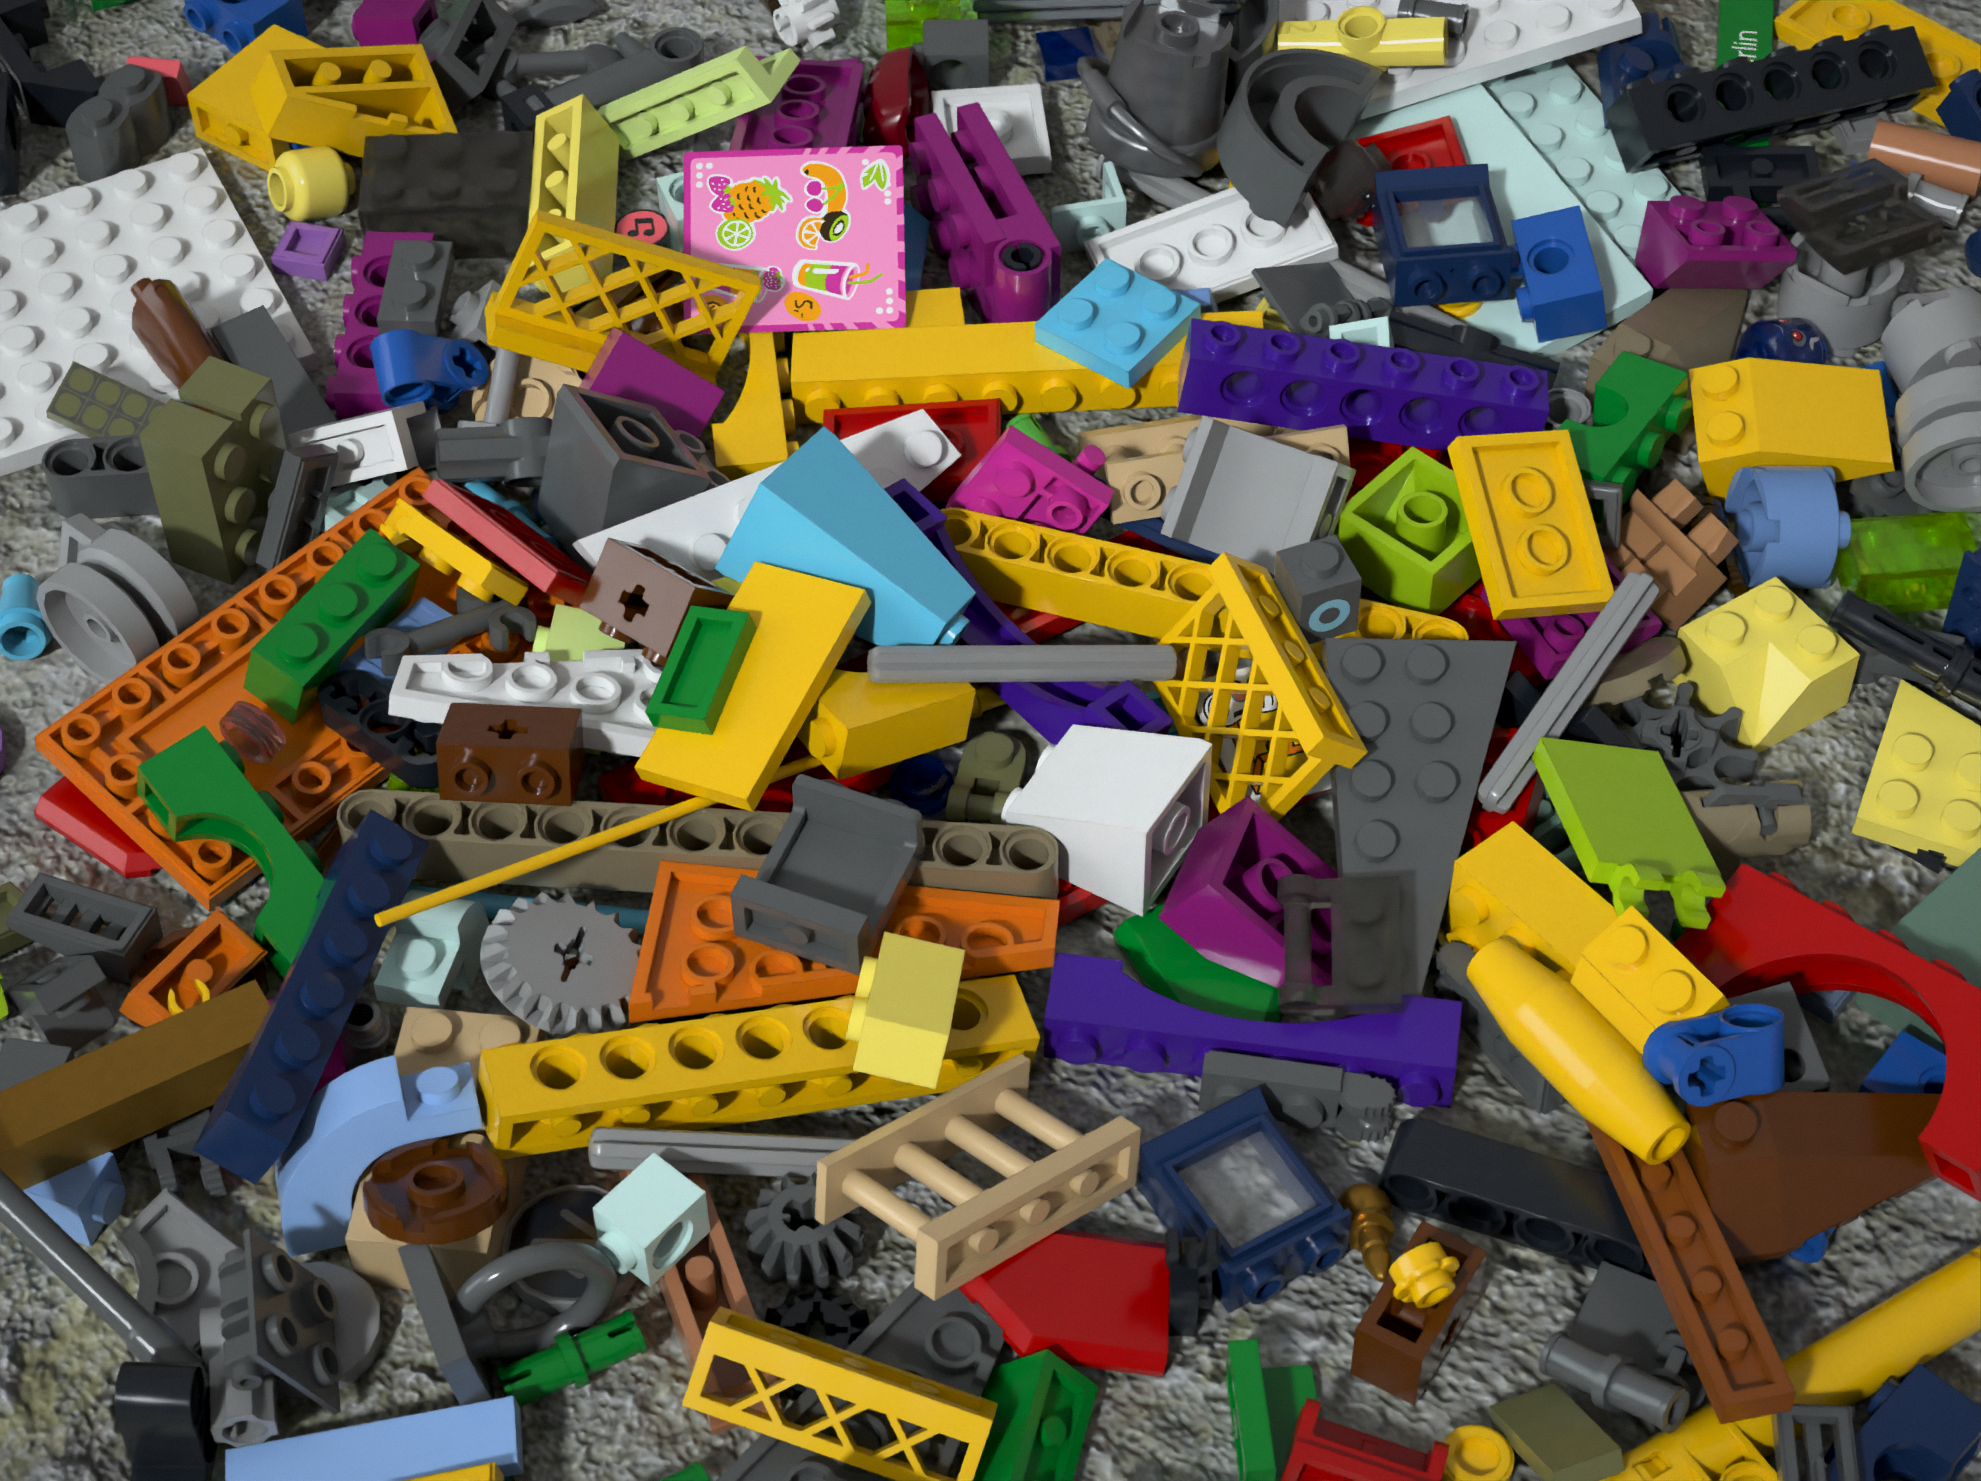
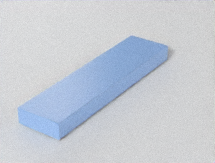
M509 1396L225 1450V1481H404L496 1462L504 1477L524 1474L520 1407L515 1397Z

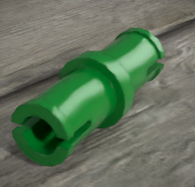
M627 1309L622 1314L570 1337L568 1331L554 1336V1345L505 1367L496 1368L495 1371L505 1395L507 1394V1397L514 1396L521 1408L573 1384L576 1390L590 1384L589 1376L637 1354L642 1355L648 1352L639 1326L635 1327L634 1323H636V1320L631 1310Z

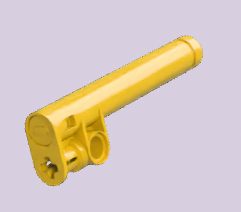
M1981 1244L1970 1250L1968 1254L1961 1255L1782 1360L1796 1391L1794 1404L1853 1407L1878 1392L1889 1379L1892 1378L1897 1381L1910 1373L1918 1363L1922 1365L1981 1331ZM1710 1402L1686 1416L1674 1432L1668 1434L1661 1431L1623 1453L1625 1471L1600 1481H1778L1777 1473L1765 1460L1775 1453L1771 1415L1720 1424ZM1793 1423L1795 1441L1803 1437L1802 1423Z

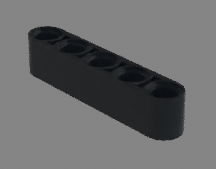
M1414 1118L1400 1123L1377 1182V1186L1387 1194L1392 1205L1412 1213L1598 1270L1601 1262L1604 1261L1656 1281L1608 1174L1431 1120Z

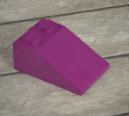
M1249 796L1199 828L1158 918L1207 960L1345 1016L1356 1012L1357 1010H1348L1338 874Z

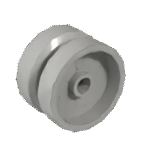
M1981 365L1954 367L1926 376L1908 387L1896 402L1894 421L1898 444L1902 449L1901 467L1904 487L1914 502L1930 510L1953 514L1981 512Z
M112 528L100 533L80 550L77 563L70 562L62 566L39 585L36 597L41 616L53 637L75 662L91 676L106 685L200 620L196 601L183 579L169 562L143 540L127 531Z

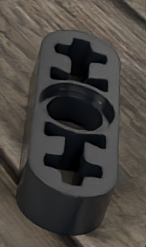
M346 670L328 676L319 685L317 692L322 718L329 728L409 786L419 789L439 787L436 741L442 728L441 725L434 722L422 723L410 718L388 715L391 690L362 671ZM359 703H361L362 708L360 711L358 706ZM386 725L403 726L393 732H373L375 729ZM415 747L417 748V756L415 755Z

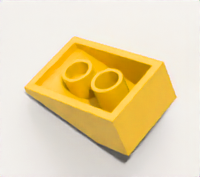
M1751 357L1689 369L1698 461L1709 497L1717 499L1721 502V505L1725 504L1726 495L1733 476L1738 469L1743 467L1830 466L1834 470L1836 482L1895 471L1880 370Z

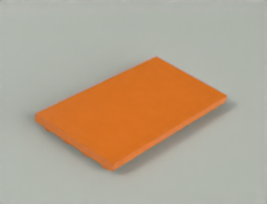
M419 466L35 736L36 749L209 912L261 874L262 870L248 854L227 842L213 839H192L175 843L137 794L138 766L205 725L218 743L226 740L235 748L245 766L246 772L243 775L256 792L265 790L274 798L284 816V823L282 825L296 843L300 840H306L335 818L341 802L347 796L360 790L373 789L392 775L390 771L324 723L319 699L293 724L243 687L251 649L370 528L391 542L379 528L381 524L385 523L397 504L395 502L399 498L416 507L431 519L452 531L525 581L529 589L518 606L530 609L535 614L536 632L538 625L551 627L556 604L579 608L544 593L422 496L430 486L433 478ZM402 550L421 565L411 602L399 615L422 597L427 598L452 615L458 614L456 609V588L460 586L456 583L462 573L454 569L451 575L447 576L420 559L418 555L421 550L410 554ZM489 630L461 639L444 654L482 653L492 663L524 662L525 652H532L534 641L529 642L519 633H508V650L501 652L490 645ZM361 636L353 644L340 665L365 643V637ZM361 703L358 704L359 711L362 709ZM237 705H251L270 717L282 732L283 743L281 745H271L253 735L238 718L236 713ZM244 712L246 717L254 720L258 733L274 739L270 725L265 719L259 718V721L263 725L268 726L270 733L259 729L254 716ZM386 725L375 729L373 732L388 733L396 731L403 726ZM415 747V755L417 756V748Z

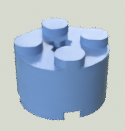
M1755 466L1743 467L1735 473L1726 495L1724 513L1735 514V534L1733 535L1739 540L1735 549L1748 588H1755L1775 576L1789 589L1829 587L1837 550L1845 549L1849 545L1851 538L1850 517L1847 512L1839 511L1835 492L1836 479L1832 467Z

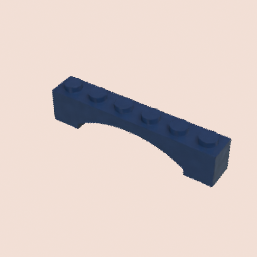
M371 809L342 845L316 896L319 899L316 910L291 967L226 1088L218 1097L194 1146V1152L256 1185L287 1149L392 924L378 927L374 916L377 913L401 905L429 842Z

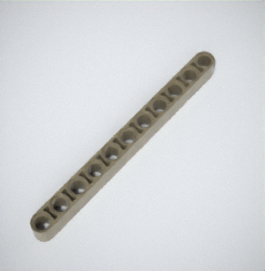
M367 789L352 793L341 802L337 810V822L342 843L344 844L372 809L429 842L413 879L464 882L670 806L573 800L572 806L440 800L439 793ZM703 808L499 884L653 893L660 860L760 870L790 813ZM922 820L923 854L907 885L1050 900L1057 899L1059 893L1058 842L1052 834L1044 829L1032 826Z

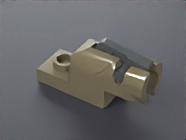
M1801 779L1765 781V783L1761 780H1755L1750 783L1735 785L1723 784L1715 789L1679 791L1721 873L1723 882H1727L1739 868L1741 857L1781 855L1789 853L1794 848L1806 847L1809 843L1812 816L1810 805L1804 804L1802 798L1804 785ZM1605 884L1606 891H1610L1608 884Z

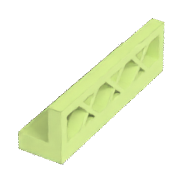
M746 45L605 104L597 112L619 137V155L624 161H628L771 103L801 60L791 48L758 60Z

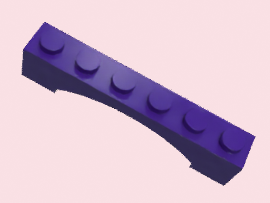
M905 478L886 487L884 490L976 592L963 613V616L971 622L955 645H1038L997 607L975 580L944 527L948 517ZM1128 679L1118 686L1102 681L984 682L1047 741L1055 745L1059 743L1073 724L1167 735L1174 722L1169 715Z
M1056 952L1044 1016V1057L1062 1059L1065 1062L1076 1065L1095 1063L1127 1067L1140 1073L1159 1071L1197 1076L1202 1079L1205 1052L1209 1053V1050L1343 1068L1344 1072L1370 1075L1371 1078L1378 1076L1379 1079L1385 1078L1387 1083H1392L1391 1087L1395 1089V1101H1400L1413 1107L1432 1105L1450 1108L1457 1065L1462 1002L1394 993L1392 1005L1350 1018L1309 1023L1251 1021L1202 1011L1164 997L1123 973V960Z

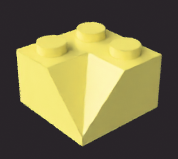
M1775 576L1679 628L1677 639H1679L1685 654L1686 666L1672 681L1677 686L1680 683L1691 684L1693 686L1691 700L1709 717L1721 716L1730 707L1739 708L1742 711V718L1737 738L1734 741L1742 749H1753L1759 754L1847 705L1860 654Z

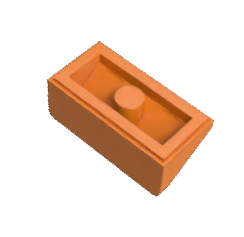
M217 908L127 994L119 1011L128 1019L144 1027L153 1025L172 1016L167 1003L171 988L175 994L178 1007L182 1010H187L202 1003V998L196 990L194 979H199L205 983L209 989L210 999L235 987L267 955L268 951L221 909Z

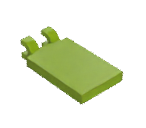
M1540 737L1531 758L1589 882L1608 884L1613 894V904L1618 917L1632 905L1647 919L1650 912L1644 901V890L1669 891L1674 900L1675 913L1681 927L1706 930L1711 918L1705 907V898H1722L1726 886L1659 751Z

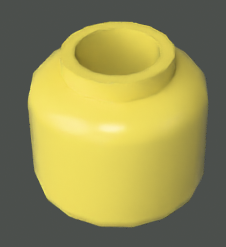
M318 146L283 152L276 160L275 166L268 172L267 187L270 200L276 210L283 212L292 221L309 222L341 215L348 205L349 195L355 191L356 181L351 165L346 161L343 162L340 155L330 146Z

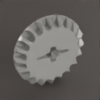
M541 892L532 902L518 897L509 910L500 909L491 925H488L480 949V962L484 977L492 992L513 1014L536 1028L564 1037L577 1033L596 1034L624 1030L634 1024L629 1023L628 1004L641 945L638 944V929L622 928L620 926L619 912L603 915L596 910L595 899L586 906L576 904L569 893L565 894L558 901H554L544 892ZM572 948H575L577 950L576 958H578L576 968L571 969L567 981L562 982L560 978L565 968L562 964L563 958L566 954H570Z

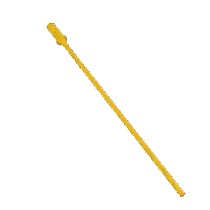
M986 684L974 688L976 693L971 717L978 718L983 712L1004 705L1006 702ZM809 755L779 766L769 784L820 766L822 763L819 759ZM699 796L382 911L375 914V922L378 927L388 925L719 802Z

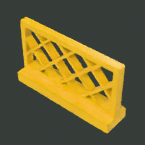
M537 209L500 291H492L484 309L487 344L588 372L612 328L615 327L717 386L716 375L761 288L760 276ZM548 233L570 240L574 250L545 261L538 247L544 234ZM611 252L626 256L630 267L602 278L592 262L593 259ZM532 260H533V262H534L535 265L532 266V267H529L530 264H531V262H532ZM582 264L591 282L562 293L553 275ZM666 269L683 275L686 283L656 294L648 279V276ZM541 279L544 280L552 294V297L537 303L515 297L520 287ZM638 280L647 298L618 309L609 291ZM722 285L740 290L735 301L713 310L710 309L703 295L704 292ZM599 295L608 313L589 319L575 315L570 306ZM694 297L702 314L672 325L664 308ZM655 311L663 326V329L644 335L630 331L626 322ZM706 328H710L715 337L708 353L683 346L680 338Z
M1223 551L1207 568L1214 584L1156 644L1171 645L1174 647L1176 655L1184 647H1189L1183 681L1171 678L1166 681L1152 682L1170 717L1174 720L1173 723L1179 735L1182 737L1200 738L1212 743L1210 795L1219 813L1222 814L1244 799L1248 785L1262 786L1259 806L1276 821H1279L1335 764L1351 769L1368 751L1267 568ZM1226 605L1229 614L1224 638L1210 637L1214 615ZM1208 648L1222 649L1215 682L1202 681ZM1241 649L1250 650L1253 655L1248 683H1234ZM1200 692L1213 693L1207 726H1198L1195 720ZM1232 694H1246L1240 728H1225ZM1265 695H1274L1278 701L1273 730L1259 729ZM1223 738L1237 739L1231 773H1222L1218 765ZM1256 740L1271 741L1264 776L1250 775ZM1290 742H1300L1308 760L1291 777H1283Z

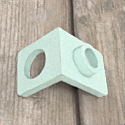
M1112 161L1103 162L1102 199L1051 208L1050 227L1061 245V253L1085 250V241L1126 227L1127 201Z

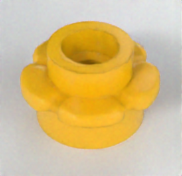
M1430 1242L1413 1248L1399 1257L1389 1269V1274L1396 1284L1393 1290L1394 1297L1403 1302H1414L1417 1308H1426L1439 1303L1448 1297L1456 1287L1452 1279L1455 1277L1456 1271L1460 1266L1459 1261L1456 1257H1447L1438 1242Z

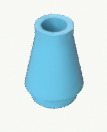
M15 574L8 577L2 585V595L0 597V653L9 659L18 661L29 660L38 656L52 638V633L41 616L36 600L39 583L34 577L27 574Z

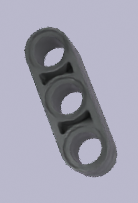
M139 435L69 439L52 445L44 453L42 458L43 470L54 508L61 516L68 518L83 513L88 518L95 519L159 514Z

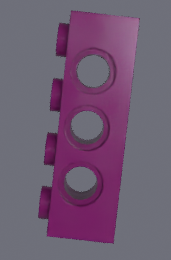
M366 232L361 255H353L351 281L354 291L353 294H345L343 300V322L346 330L345 334H337L335 338L334 357L337 374L329 375L326 382V404L330 410L336 411L338 420L392 408L386 406L381 400L370 353V343L379 336L377 316L395 240L435 241L434 233Z

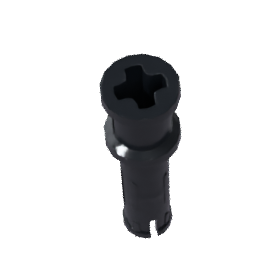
M1847 589L1827 625L1851 635L1885 656L1933 681L1932 688L1936 689V693L1943 698L1953 695L1981 711V660L1974 656L1973 648L1966 644L1964 646L1957 644L1953 648L1893 614L1869 603L1867 600L1854 594L1853 591Z

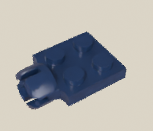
M1656 12L1640 13L1642 20L1641 34L1605 44L1597 54L1604 126L1606 129L1611 130L1604 112L1621 96L1620 90L1622 87L1642 78H1652L1653 83L1667 81L1674 74L1691 68L1685 65L1681 59L1679 31L1667 16L1661 20L1663 28L1661 30L1659 16ZM1669 111L1670 114H1671L1676 120H1678L1677 117H1676L1671 111ZM1701 156L1692 159L1700 161Z

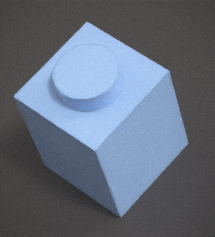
M111 1152L100 1155L23 1190L76 1242L92 1247L105 1224H112L117 1219L123 1208L126 1190L114 1154Z

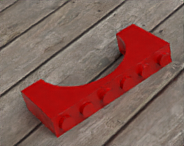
M1742 863L1725 883L1726 890L1722 898L1713 897L1706 905V910L1711 918L1706 930L1687 928L1673 946L1721 991L1726 999L1790 982L1795 995L1831 990L1866 993L1890 1000L1921 1018L1944 1043L1947 1062L1946 1077L1940 1100L1928 1125L1922 1131L1918 1140L1931 1173L1934 1176L1981 1202V989L1968 983L1964 976L1949 963L1940 959H1934L1932 962H1929L1910 952L1904 942L1894 934L1883 929H1878L1874 933L1855 923L1850 914L1836 903L1823 900L1820 904L1801 894L1799 889L1783 875L1776 872H1770L1768 875H1765Z

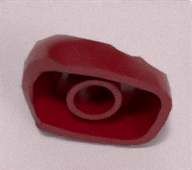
M914 46L902 47L882 55L879 62L872 68L863 97L865 122L862 135L865 146L900 145L903 148V159L909 158L908 145L915 142L914 118L932 114L928 79Z

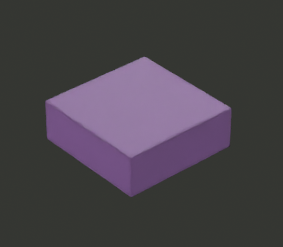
M290 221L271 257L273 272L328 281L346 245L344 230Z

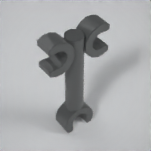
M462 587L456 588V609L458 614L406 632L394 628L372 630L365 635V656L369 660L381 656L382 673L385 676H394L398 672L403 655H418L489 630L490 645L494 649L503 652L508 650V633H519L529 642L535 641L536 616L530 609L514 606L495 594L490 602L486 603Z

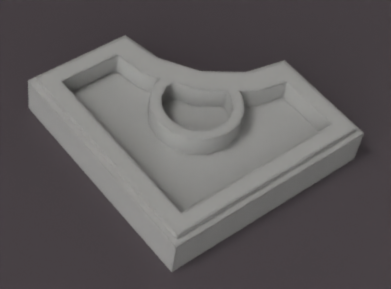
M165 1188L117 1236V1247L134 1267L139 1285L136 1300L149 1313L160 1317L196 1353L202 1356L199 1326L200 1309L221 1305L218 1267L225 1261L227 1252L242 1247L173 1192Z

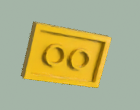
M1553 430L1457 436L1447 449L1493 619L1503 620L1601 612L1613 595L1614 590L1569 431Z

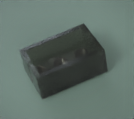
M533 131L446 132L441 134L365 136L362 164L363 177H361L358 217L363 243L366 232L434 233L435 241L453 243L455 259L515 258L528 229L534 152Z

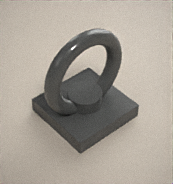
M577 1241L542 1242L511 1251L479 1269L460 1287L456 1294L430 1245L406 1244L397 1248L439 1368L460 1405L496 1399L481 1360L482 1358L492 1360L524 1358L554 1345V1336L568 1331L570 1337L587 1330L607 1310L617 1286L616 1270L609 1257L598 1248ZM553 1270L576 1271L587 1277L588 1284L583 1294L573 1305L557 1316L540 1324L519 1330L496 1331L494 1329L485 1304L491 1297L508 1285L525 1277Z

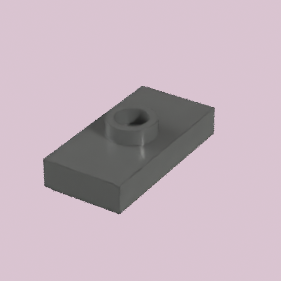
M325 444L284 451L276 486L268 500L269 512L256 563L271 570L318 537L339 459V451Z

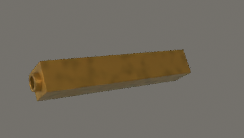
M256 979L1 1091L0 1169L22 1190H25L214 1105L229 1083L270 1008V1004Z

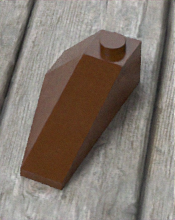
M1774 1091L1768 1094L1746 1095L1716 1102L1704 1107H1696L1688 1103L1684 1116L1691 1125V1132L1682 1146V1150L1735 1263L1741 1264L1782 1258L1801 1248L1806 1240L1829 1228L1836 1226L1839 1229L1858 1219L1861 1212L1890 1197L1900 1198L1937 1179L1938 1177L1931 1173L1918 1137L1934 1114L1941 1094Z

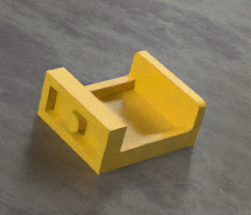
M273 24L187 94L196 137L269 172L275 166L278 157L283 152L290 150L289 142L266 136L249 91L269 50L325 47L308 40L302 35H297Z

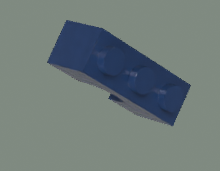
M1918 1363L1901 1384L1892 1378L1884 1383L1866 1410V1414L1870 1419L1858 1432L1854 1430L1859 1481H1881L1885 1479L1956 1481L1980 1453L1981 1406ZM1834 1442L1824 1456V1463L1828 1465L1825 1468L1826 1481H1838ZM1803 1475L1799 1481H1808L1807 1475Z

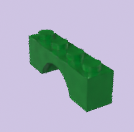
M204 725L138 766L137 794L175 843L192 839H213L227 842L244 851L258 864L267 880L270 896L256 918L253 939L268 951L264 958L283 982L319 901L316 896L325 880L321 875L324 871L323 866L313 848L304 840L296 843L282 825L284 823V816L274 798L265 790L257 793L243 775L246 772L245 766L235 748L226 740L218 743Z

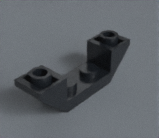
M0 0V72L9 73L16 102L32 124L66 129L67 120L73 111L85 101L98 96L99 89L105 78L102 75L94 77L81 58L46 71L41 61L33 63L29 49L49 42L44 20L50 18V11L46 0Z

